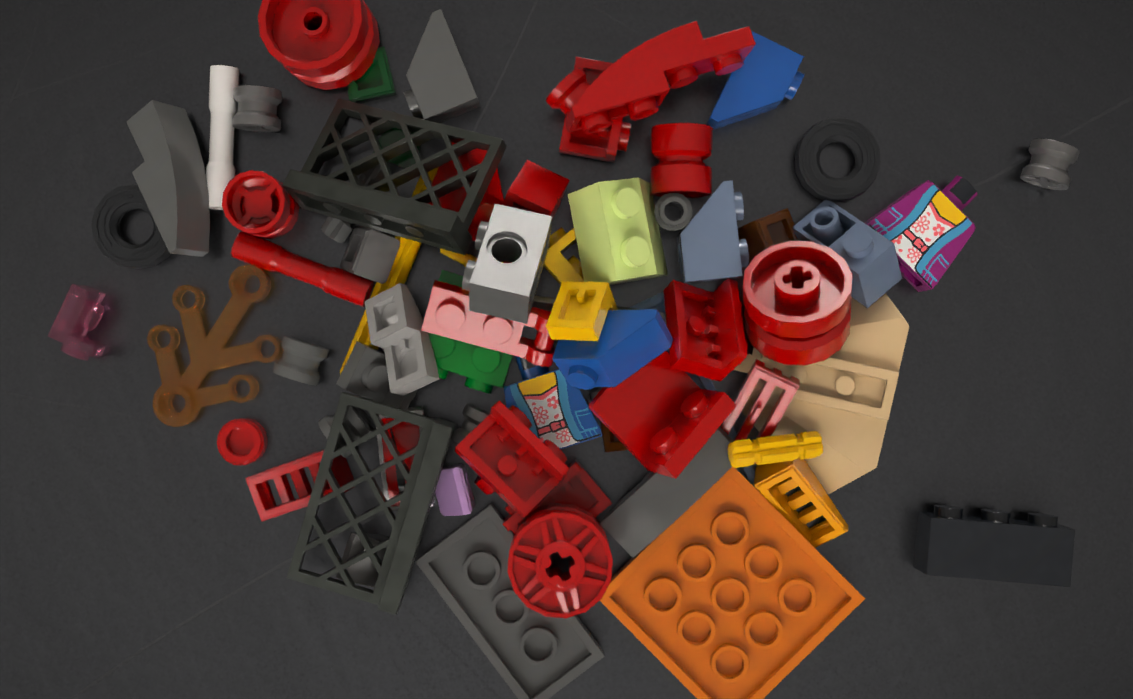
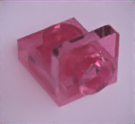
M71 285L48 334V337L63 343L61 351L88 361L90 356H107L110 347L87 336L88 331L94 330L103 316L104 306L101 303L106 295L105 293L86 285Z

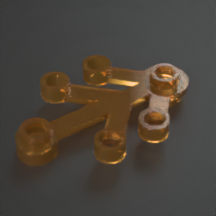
M242 265L232 272L229 279V288L233 296L207 337L200 311L205 303L203 292L198 287L191 285H182L174 291L172 302L174 307L180 312L191 363L181 377L174 352L180 344V334L176 328L170 325H157L149 331L147 342L149 347L155 351L162 385L153 397V410L162 423L172 427L185 426L197 418L201 407L231 400L239 403L249 402L257 396L259 391L258 382L253 376L248 374L236 375L229 380L228 384L198 388L210 371L253 361L272 363L282 356L281 340L274 335H261L254 342L223 349L250 305L260 302L268 296L271 290V279L264 269L254 265ZM251 276L258 277L260 281V288L255 293H250L246 289V281ZM187 291H192L195 295V303L190 308H186L182 303V296ZM163 330L167 331L170 335V343L165 348L161 347L157 341L158 334ZM265 340H270L275 346L274 354L269 358L264 357L260 351L261 344ZM242 379L247 381L250 386L249 394L246 397H241L236 392V384ZM177 394L185 399V408L181 412L176 411L172 406V399Z

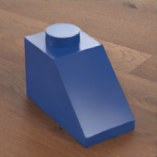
M752 31L756 45L743 61L744 65L738 70L731 72L706 125L713 127V130L774 110L784 97L792 100L805 75L797 71L804 56Z
M658 309L608 310L598 341L558 340L552 359L571 387L584 390L593 389L594 387H616L672 346L673 337Z

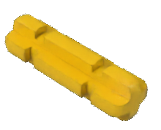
M808 431L800 432L796 436L792 433L753 439V441L750 439L736 440L728 444L727 451L730 465L734 468L754 465V463L763 465L794 461L798 457L800 460L816 458L823 454V444L819 432Z

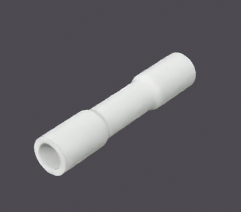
M226 65L210 66L209 110L211 118L206 181L209 194V209L223 210V191L228 182L235 177L232 117L238 109V102L233 98L234 87L239 86V69Z

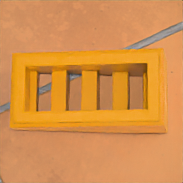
M798 457L794 461L757 465L754 478L755 488L814 548L848 532V524L805 459L800 460ZM798 486L801 488V490L790 496L786 495L787 492ZM809 502L814 504L799 513L796 510ZM822 515L825 517V521L811 528H808L806 525Z

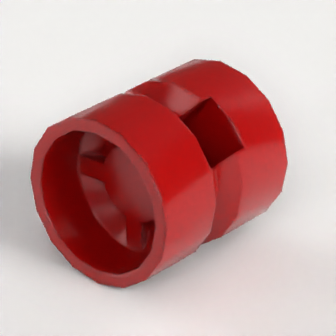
M666 123L651 128V150L654 157L659 159V163L651 167L650 195L662 197L668 193H680L686 198H701L712 195V168L703 163V160L711 156L713 127L698 123Z
M254 170L239 173L231 179L223 191L222 198L225 217L234 227L264 239L279 238L292 230L298 220L299 204L285 190L282 182L263 171Z

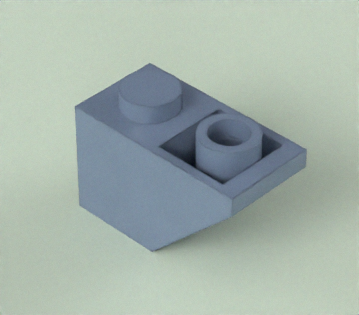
M733 180L723 181L676 238L682 283L726 280L727 278L737 279L743 276L742 268L749 265L746 239H739L737 221L744 219L743 198L741 192H734Z
M824 200L792 227L794 234L800 241H812L829 247L846 260L853 274L851 297L867 309L902 279L894 243L832 201Z

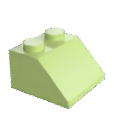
M641 178L603 181L568 194L584 282H608L609 285L668 275L659 224L654 215L655 203L653 196L650 195L649 182Z

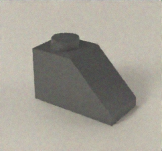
M439 9L432 12L406 76L411 89L405 91L404 95L413 117L423 116L424 120L443 123L481 106L442 10Z

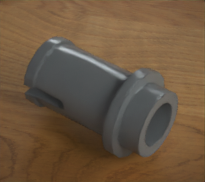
M668 193L662 196L656 203L654 215L660 227L668 231H677L688 225L692 218L693 210L690 201L680 193ZM667 206L676 207L681 212L679 220H669L665 216L664 209Z

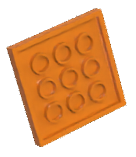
M731 467L685 513L634 558H631L611 578V582L600 602L697 699H764L865 598L736 468Z

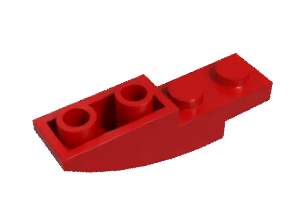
M694 21L647 40L604 70L584 91L571 108L565 122L568 133L583 129L585 134L599 132L611 126L612 120L628 115L631 120L649 117L659 110V106L670 91V88L676 89L689 85L699 78L698 75L715 71V74L720 76L738 70L744 65L743 61L756 45L750 27L747 26L703 39L697 21Z

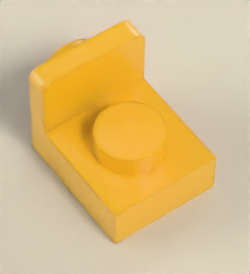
M561 227L550 236V245L544 267L560 286L562 281L584 282L581 262L574 255L568 260L562 255L577 242L574 228L566 233Z
M562 281L546 324L551 339L598 341L608 310H618L609 283Z

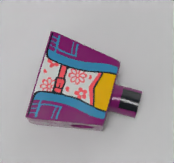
M956 176L942 191L933 182L927 180L912 188L864 223L894 243L901 275L918 292L932 290L975 231L974 223L962 210L978 194L976 189L961 176Z

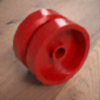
M262 0L258 13L260 37L269 54L280 62L293 76L305 85L323 90L343 88L348 86L353 80L356 81L361 78L372 65L380 43L378 22L364 0Z
M787 241L772 245L754 256L744 271L743 280L745 331L751 345L764 357L784 365H809L824 361L839 351L850 335L853 274L846 260L833 249L812 241Z

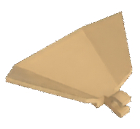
M886 293L868 309L851 297L850 335L842 348L826 360L805 366L784 365L764 357L753 348L752 355L747 354L744 361L734 369V371L749 373L755 360L758 359L764 362L765 367L771 370L775 367L781 370L782 375L788 378L793 376L800 379V387L772 436L792 433L796 436L800 432L808 431L820 433L823 454L816 458L805 459V461L827 494L877 468L909 331V324ZM761 378L758 380L742 409L745 416H747L766 382ZM778 386L773 390L754 424L759 432L783 391Z

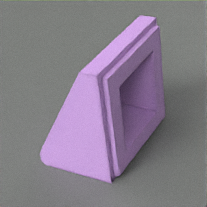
M460 463L442 468L435 491L441 514L443 516L471 514L476 504L466 465Z

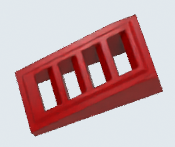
M324 449L245 478L261 522L308 506L312 489L304 467L308 466L315 483ZM342 455L335 457L331 470L341 487L354 480L347 459ZM287 473H290L295 489L299 496L298 498H294L288 479L286 477ZM267 480H274L282 504L276 505ZM328 480L323 496L333 491Z

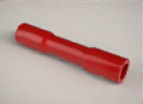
M243 231L237 235L232 246L231 257L269 272H279L321 288L327 294L365 307V301L370 298L373 290L374 281L338 267H329L283 249L280 245Z

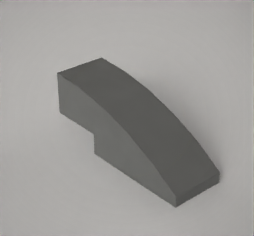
M151 100L126 121L145 161L132 174L169 253L203 257L209 252V194L204 163L196 134L184 108Z
M719 427L676 479L649 471L636 487L609 509L600 523L601 526L634 558L685 513L732 467L729 462L727 449L728 444L734 440Z

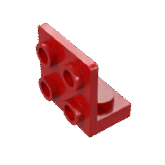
M664 351L616 387H603L589 403V409L648 471L675 479L737 406L725 392L701 389L685 371L671 368L670 354L667 351Z

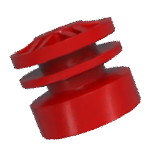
M552 503L535 509L521 521L509 549L507 572L513 591L528 608L545 617L569 618L587 612L602 599L611 582L613 557L605 530L592 513L574 504ZM558 552L562 558L572 557L569 560V571L562 573L558 567L549 568L552 564L553 553Z

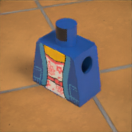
M515 356L522 381L504 387L506 407L509 408L511 405H514L520 409L532 424L530 430L542 442L548 439L560 449H564L602 436L601 429L592 411L589 409L581 390L571 387L559 369L549 371L548 367L537 366L524 358Z

